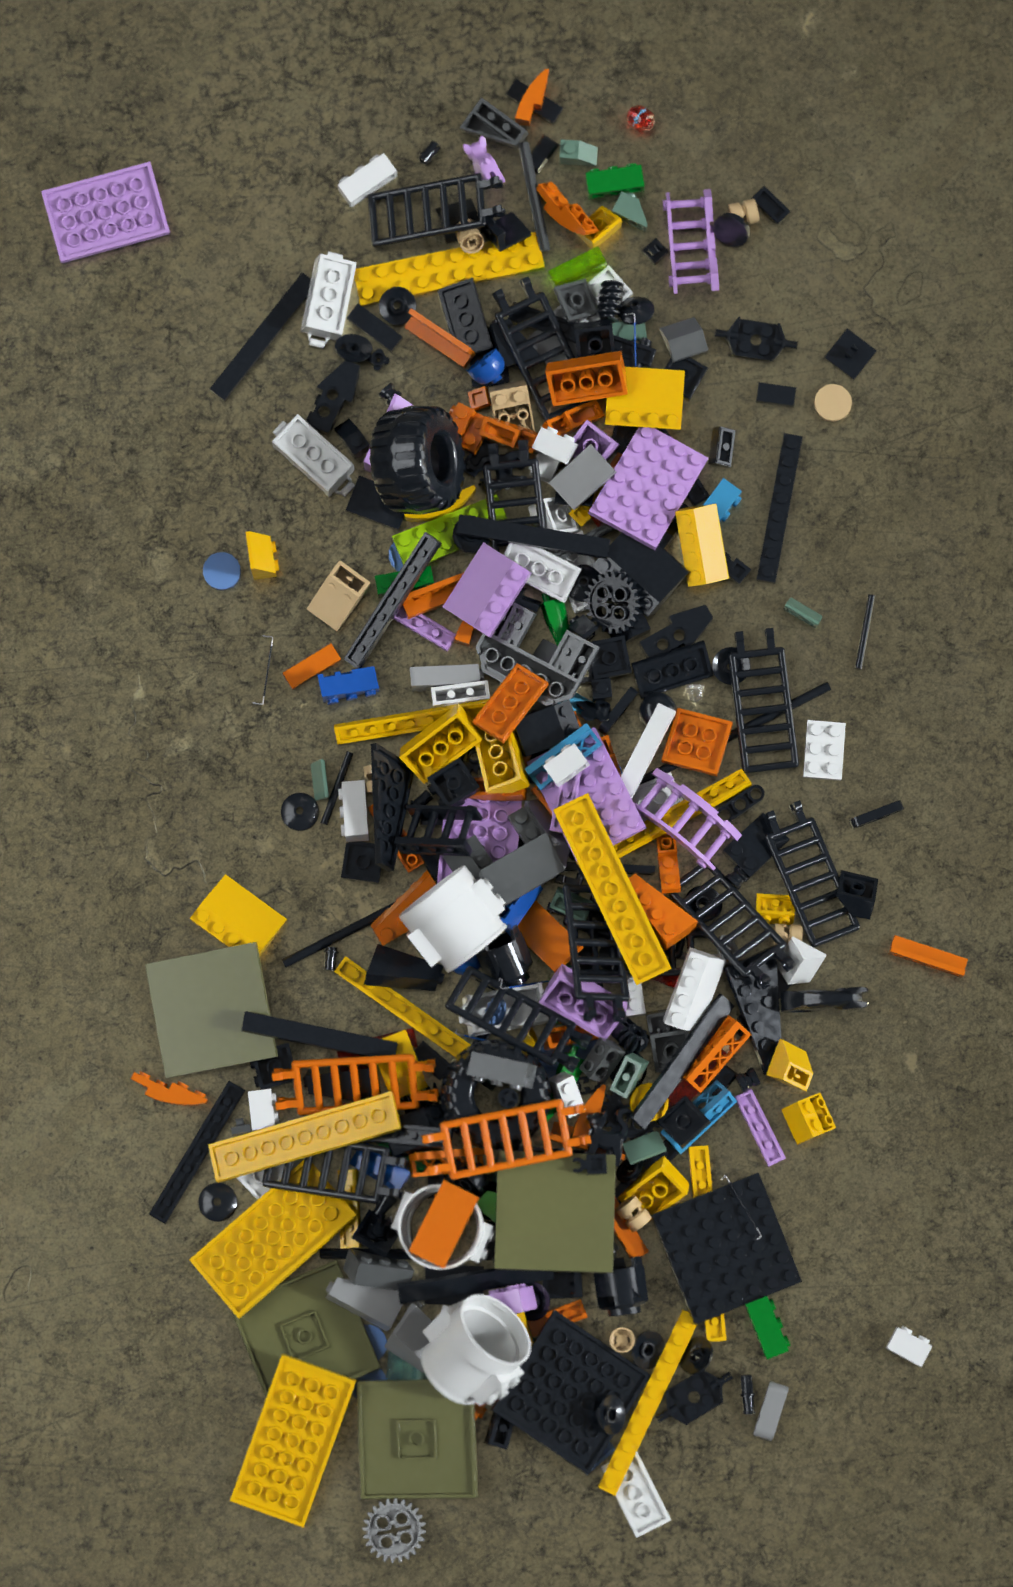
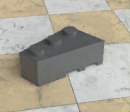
M482 97L459 127L462 132L477 137L483 136L487 140L516 149L519 148L518 144L523 142L528 136L526 129Z
M472 1051L467 1075L473 1076L472 1080L484 1082V1079H489L491 1084L498 1086L507 1083L510 1084L512 1089L521 1090L522 1087L532 1089L537 1066Z
M352 1248L348 1250L343 1268L354 1285L397 1291V1284L411 1282L414 1269L405 1260L384 1258Z

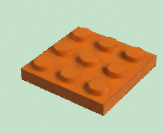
M677 708L676 717L673 720L661 762L717 777L733 722Z

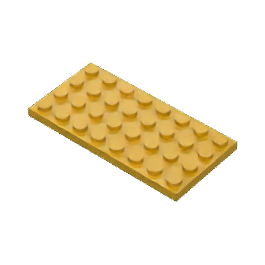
M304 1160L291 1171L289 1183L300 1184ZM313 1163L311 1164L307 1186L318 1187L321 1172ZM327 1180L326 1189L335 1190ZM271 1188L189 1260L237 1318L240 1319L358 1215L344 1199Z
M282 1353L230 1501L304 1528L356 1380Z

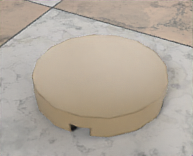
M837 384L822 387L817 392L814 400V407L818 416L829 422H837L844 419L849 414L852 406L851 395L847 389Z

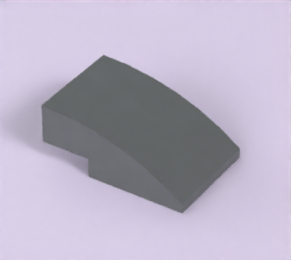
M667 1009L650 1011L645 1014L655 1073L664 1070L689 1035L687 1030L664 1024L663 1018Z

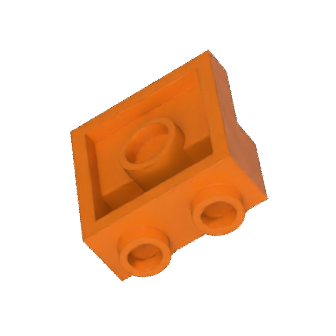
M458 402L456 406L453 405L449 414L459 428L458 434L462 436V449L476 454L485 439L484 436L479 435L485 416Z

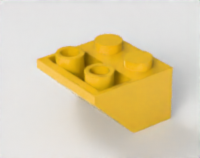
M779 1039L766 1075L787 1086L807 1091L813 1071L806 1051L783 1039Z
M821 1093L781 1109L797 1145L836 1128Z

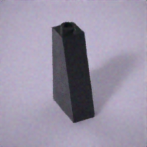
M377 944L364 984L368 986L436 991L438 984L442 985L445 974L442 973L443 965L436 963L431 967L425 959Z
M359 1064L357 1069L361 1100L372 1097L369 1064ZM349 1065L338 1066L341 1097L343 1100L353 1101ZM330 1067L319 1068L322 1096L334 1098ZM308 1069L306 1076H303L304 1087L308 1088V1094L314 1095L311 1069ZM378 1075L379 1092L381 1094L380 1081Z

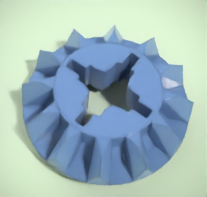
M504 999L500 1002L489 1024L493 1026L499 1025L506 1014Z

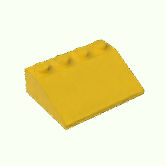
M625 366L628 394L607 398L605 425L681 430L685 370Z
M226 874L190 917L193 923L226 947L257 942L259 956L262 955L287 921L284 916Z

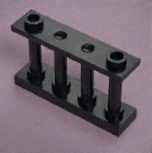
M406 805L412 820L407 835L396 837L394 841L401 854L471 856L472 848L466 841V837L472 820L482 821L483 818L476 807L471 805ZM429 819L424 836L421 838L414 837L419 820ZM437 819H445L446 823L441 837L431 838ZM454 820H464L459 837L450 839L449 835Z

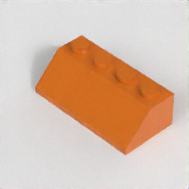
M622 351L549 362L546 365L545 373L553 406L628 394Z

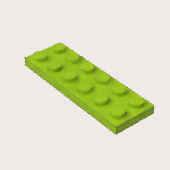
M497 494L493 496L494 501H500ZM486 499L393 535L392 540L403 565L425 532H428L442 543L430 562L460 551L454 544L452 537L453 528L459 520V515L488 519ZM503 508L495 509L496 520L507 519Z

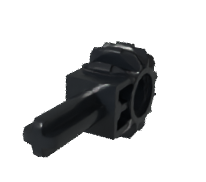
M628 1017L622 1019L611 1033L624 1050L626 1049L630 1053L634 1052L636 1054L646 1049L650 1038L646 1034V1030L636 1025Z

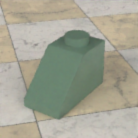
M561 139L559 164L596 166L598 147L579 140Z
M621 192L612 212L619 216L623 222L646 232L648 223L639 199L631 192Z
M634 1053L626 1055L609 1090L627 1099L641 1080L649 1061Z

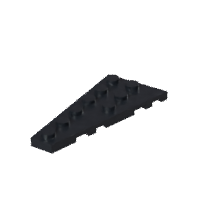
M373 743L371 744L375 864L390 872L395 869L398 848L394 841L396 837H401L406 805L408 804L414 773L398 756L379 744Z
M774 946L746 957L739 962L746 968ZM772 957L759 967L763 973L771 978V981H769L770 985L764 990L752 974L743 977L732 964L723 968L745 1027L752 1034L750 1040L764 1075L767 1074L779 1039H782L777 961L775 957Z

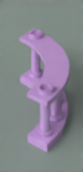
M711 189L703 190L704 197H700V199L671 201L670 193L666 192V200H662L663 211H667L672 272V276H669V287H673L674 294H678L677 285L707 282V284H711L712 291L719 290L715 235L713 225H710V222H713ZM698 206L704 208L705 218H701V220L672 222L671 209ZM706 229V239H703V241L673 243L672 230ZM704 249V251L707 250L708 258L705 261L675 263L674 251ZM700 268L709 270V273H706V275L677 277L676 270Z
M656 768L652 773L657 779L656 785L639 805L634 802L640 816L648 819L679 842L697 859L696 863L704 869L708 867L714 871L716 867L709 861L726 839L731 837L738 841L742 834L728 820L723 821L717 815L719 812L684 784L680 786L673 782L674 778ZM662 788H669L672 790V794L655 815L646 810ZM683 797L689 802V807L671 828L661 819L678 798ZM700 810L707 816L706 821L692 839L687 841L678 832L693 813ZM716 825L721 829V834L703 855L695 846L710 827Z

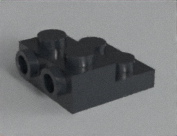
M460 758L427 778L429 783L427 788L432 795L436 794L439 800L437 802L439 806H461L467 798L481 790Z
M289 1043L276 1046L278 1057L250 1062L251 1069L255 1068L257 1076H254L256 1088L260 1087V1090L271 1089L293 1082V1079L272 1081L274 1068L292 1069L293 1057Z

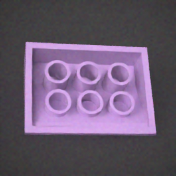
M483 542L446 600L443 608L491 638L532 573Z

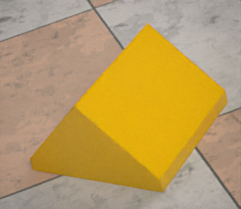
M601 206L589 216V219L593 221L599 231L588 235H578L594 251L621 228L622 219L604 206Z

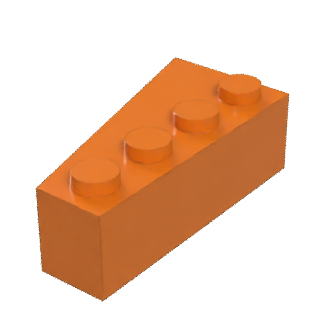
M428 870L370 925L382 946L409 931L398 916L425 892L436 885Z
M637 874L629 877L659 943L665 950L696 929L698 921Z

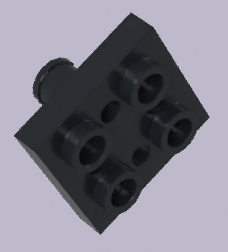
M369 1209L353 1234L352 1239L385 1258L399 1236L398 1231L391 1228L392 1222L389 1216L385 1219L386 1215L379 1216Z

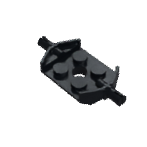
M740 317L736 319L729 330L716 329L714 336L726 338L725 340L728 341L730 351L734 356L773 362L783 349L792 348L797 350L798 341L785 339L780 323H764L740 319ZM757 336L761 339V343L753 345L750 339Z
M704 1370L667 1390L666 1409L656 1416L657 1419L660 1418L658 1420L659 1423L669 1417H673L684 1425H688L722 1404V1386L733 1379L731 1373L728 1371L721 1377H715ZM693 1391L697 1392L700 1396L699 1401L696 1403H692L688 1399L689 1394Z

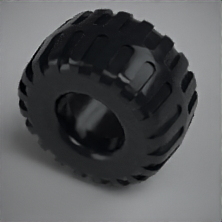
M411 405L384 413L378 419L376 427L373 429L369 456L371 475L380 499L391 511L399 514L419 515L442 511L454 505L461 494V487L464 485L465 480L463 473L466 471V464H464L465 450L462 449L461 444L463 440L462 436L458 434L459 428L455 421H453L452 416L441 407Z
M499 1039L477 1042L461 1051L449 1064L442 1080L440 1092L441 1107L447 1121L483 1114L476 1106L474 1099L475 1087L479 1081L472 1080L473 1076L467 1075L473 1051L537 1066L533 1088L522 1087L519 1090L520 1097L517 1107L551 1100L549 1078L541 1062L534 1056L524 1052L521 1048ZM545 1109L546 1117L549 1112V1109ZM537 1111L525 1113L530 1138L540 1129ZM518 1115L506 1117L511 1146L514 1148L517 1145L523 1144ZM499 1119L487 1121L492 1150H504ZM479 1123L469 1124L468 1130L471 1145L484 1149ZM460 1126L452 1128L462 1139Z

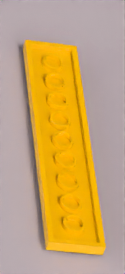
M535 231L531 232L530 237L501 252L490 241L484 242V246L480 251L472 254L466 253L461 247L357 268L355 269L354 279L360 305L364 307L379 304L382 294L392 287H403L409 290L413 296L436 292L438 289L472 277L475 283L542 270L545 269Z
M589 794L582 795L553 809L636 985L672 969Z
M390 1091L208 1144L215 1180L220 1183L402 1129L394 1094Z

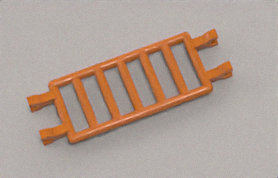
M413 1054L294 1060L291 1063L292 1069H273L272 1081L293 1079L295 1098L277 1097L275 1102L276 1110L297 1108L299 1115H311L342 1106L338 1066L349 1065L354 1102L361 1100L357 1069L359 1064H369L372 1097L380 1095L377 1063H388L390 1087L394 1094L397 1110L418 1109L420 1106L419 1101H438L439 1089L418 1091L416 1072L419 1071L434 1072L436 1062L435 1059L415 1062ZM395 1062H407L411 1102H400ZM330 1066L335 1106H323L319 1067ZM311 1067L316 1107H304L299 1068Z
M555 1099L443 1121L440 1123L441 1132L421 1135L423 1144L442 1140L447 1163L427 1166L428 1174L433 1175L448 1171L450 1179L455 1180L570 1157L573 1154V1146L591 1143L589 1134L570 1138L566 1120L567 1115L586 1112L585 1106L582 1103L564 1107L561 1099ZM556 1107L564 1150L553 1152L545 1109ZM537 1111L545 1154L533 1156L525 1113ZM518 1115L526 1157L514 1160L506 1117ZM499 1119L506 1161L500 1163L494 1162L487 1121ZM479 1123L487 1162V1165L475 1167L468 1125ZM460 1126L468 1169L456 1171L448 1129Z

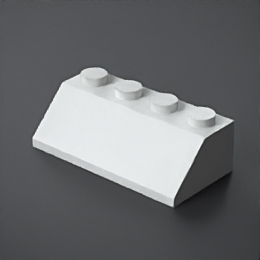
M689 947L663 1018L664 1024L682 1030H693L710 1006L726 962L725 959Z

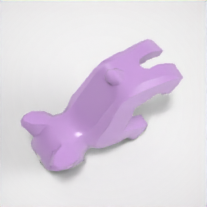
M480 136L478 142L471 145L463 144L464 152L468 155L469 160L473 161L475 174L480 173L482 180L490 179L491 176H499V179H502L503 183L505 182L495 160L487 153L486 140L483 136Z

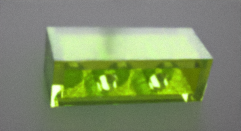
M599 246L549 270L548 279L553 288L586 279L602 271L607 266V261Z

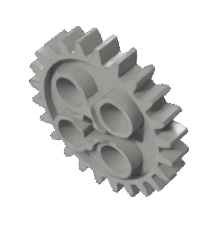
M397 1498L394 1499L393 1503L387 1499L386 1505L380 1501L379 1509L375 1506L372 1507L374 1514L367 1513L370 1520H364L368 1527H364L362 1530L368 1531V1534L364 1535L363 1538H369L365 1545L373 1546L370 1552L377 1551L376 1558L380 1557L381 1554L384 1555V1561L388 1557H391L392 1563H394L395 1557H398L400 1562H402V1556L410 1559L409 1552L415 1555L416 1551L414 1548L421 1549L418 1541L425 1540L420 1536L426 1533L425 1530L421 1529L426 1523L419 1521L423 1515H416L418 1508L412 1510V1503L405 1506L404 1499L401 1504H398ZM399 1513L406 1514L407 1522L404 1524L398 1523L396 1516ZM380 1517H385L388 1520L386 1528H380L377 1525V1520ZM392 1525H395L396 1528L407 1525L412 1526L411 1529L398 1531L396 1536L393 1533L377 1535V1532L390 1530ZM404 1532L409 1533L412 1537V1540L406 1544L400 1539L401 1534ZM383 1537H390L392 1539L391 1547L385 1548L382 1546L381 1540Z

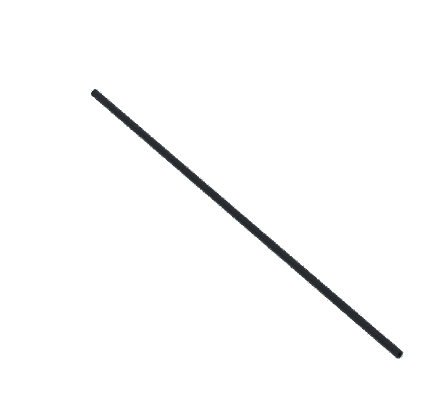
M828 682L792 699V710L830 691L831 687ZM785 711L762 714L744 723V727L762 726L785 714ZM737 728L731 730L728 742L738 738ZM670 764L658 767V769L665 773L679 768ZM654 770L646 773L639 785L655 779L652 774ZM521 838L518 841V848L525 845ZM395 902L281 959L285 968L371 925Z

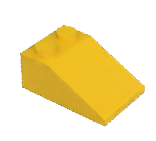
M246 531L249 561L254 580L277 577L276 571H279L278 559L274 560L273 553L277 552L275 541H271V537L268 535Z
M406 1029L381 1038L398 1042L396 1055L413 1054L415 1062L418 1061ZM395 1062L399 1098L411 1094L407 1062ZM377 1063L387 1090L390 1092L388 1063ZM416 1072L418 1091L427 1088L428 1085L423 1072Z
M663 1156L642 1173V1177H638L636 1182L634 1181L618 1199L623 1202L635 1195L642 1203L641 1208H645L652 1215L669 1208L687 1195L690 1183Z

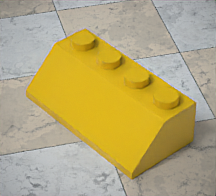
M717 504L689 507L675 511L684 567L690 571L686 575L688 587L729 579Z
M458 703L400 748L399 758L425 784L428 782L427 778L457 760L482 741L483 738L477 727L472 724L471 716Z
M477 727L483 740L476 744L475 747L486 793H514L529 787L520 743L515 730L503 744Z

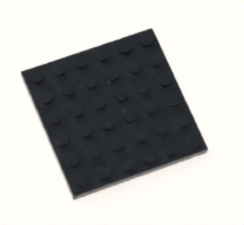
M759 1172L731 1183L759 1232L753 1225L730 1184L651 1215L694 1325L802 1282Z
M553 1310L531 1345L529 1357L520 1366L524 1372L519 1378L520 1382L515 1387L509 1388V1393L500 1400L498 1398L491 1411L586 1475H589L614 1436L603 1432L599 1425L598 1408L600 1402L608 1395L617 1396L624 1405L626 1416L651 1375Z

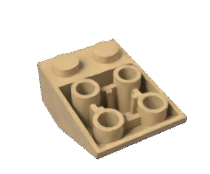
M525 380L488 387L493 418L535 431ZM499 442L500 447L506 446L505 444Z
M339 560L306 610L337 632L371 588V583Z

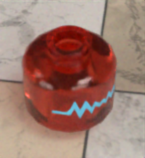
M642 105L633 106L627 113L628 125L639 133H644L647 130L650 131L655 124L654 113Z

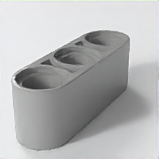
M772 1381L769 1382L753 1436L772 1442L789 1387Z

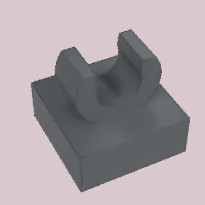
M243 1118L235 1119L237 1127L231 1128L232 1137L252 1132L250 1124L245 1125Z

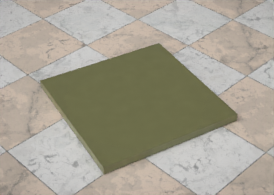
M257 942L145 964L166 1078L278 1057L275 1038L241 1031L245 1011L270 1016Z
M498 1151V1163L505 1162V1151ZM513 1151L514 1160L526 1157L525 1152ZM533 1152V1156L545 1154V1152ZM576 1153L566 1158L497 1171L494 1269L613 1273L616 1155H606L607 1174L587 1175V1170H583L581 1173H573V1169L581 1167L580 1163L573 1162V1159L581 1158L584 1161L586 1160V1155H591Z
M338 1260L280 1283L240 1319L232 1312L265 1397L268 1395L282 1353L353 1379L381 1369L361 1317L326 1299L328 1292L325 1290L329 1282H334L337 1277L345 1279Z
M429 1379L356 1381L361 1499L478 1497L475 1404L464 1405L448 1399L432 1385Z

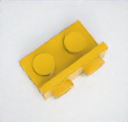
M756 894V910L769 924L791 925L794 923L795 909L789 895Z

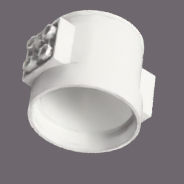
M465 865L456 869L434 885L398 916L409 930L406 934L428 964L432 967L439 962L447 973L453 971L477 954L507 927L499 916L505 910L503 906L505 901L498 893L496 895L493 894L491 889L494 887L486 878L483 880L481 877L475 879Z
M441 1184L423 1187L414 1194L405 1191L391 1228L398 1231L404 1250L415 1262L427 1268L443 1270V1268L409 1252L414 1241L411 1230L413 1215L426 1198L437 1194ZM476 1204L473 1210L477 1222V1231L472 1246L460 1258L448 1262L445 1269L457 1267L469 1259L481 1263L482 1260L486 1261L490 1251L487 1247L489 1242L494 1241L496 1231L494 1230V1225L484 1222L478 1204Z
M482 1294L469 1296L467 1299L445 1308L422 1331L430 1341L423 1348L421 1355L422 1366L426 1376L442 1395L464 1405L475 1403L479 1406L486 1403L490 1405L498 1398L499 1400L504 1398L509 1393L508 1389L515 1387L520 1382L519 1378L524 1374L520 1366L527 1360L531 1351L528 1332L519 1317L501 1301Z

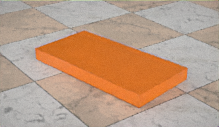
M517 663L474 718L472 724L504 744L547 688L548 682Z
M535 900L519 923L518 928L522 932L527 947L555 973L561 964L566 965L571 960L568 931ZM577 946L578 953L584 948L583 946Z
M443 1180L409 1252L445 1269L479 1197Z

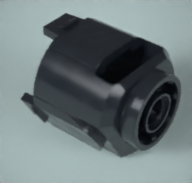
M514 925L509 930L511 936L507 933L498 935L476 954L483 973L498 981L499 978L503 979L502 983L509 987L526 982L530 978L528 970L533 964L529 949L517 925Z
M641 1256L631 1257V1266L627 1267L624 1257L614 1258L613 1273H593L598 1307L601 1310H607L608 1317L641 1312L640 1305H645L648 1301L645 1270Z

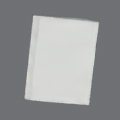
M792 936L784 949V953L795 961L792 964L793 968L786 972L779 961H777V967L788 985L809 983L825 959L826 954Z

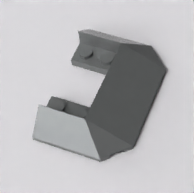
M513 602L492 637L490 638L482 634L476 645L482 672L503 682L518 663L548 682L549 685L538 698V702L548 707L572 699L600 647L566 630L549 664L519 648L537 614Z
M538 799L525 801L524 807L510 814L507 818L525 845L493 862L476 835L466 840L472 848L471 856L442 855L452 872L465 865L475 879L481 877L482 880L486 878L494 887L491 889L493 894L496 895L498 893L505 901L503 906L508 905L565 872L570 848L562 833L550 831L552 816Z

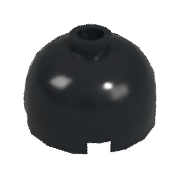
M660 692L651 693L646 696L639 708V717L643 725L647 726L658 703L675 710L677 713L676 704L673 699L667 694Z
M466 1161L456 1167V1171L468 1169ZM475 1162V1167L484 1166L480 1162ZM488 1173L455 1179L452 1182L455 1186L481 1198L489 1187L490 1179Z

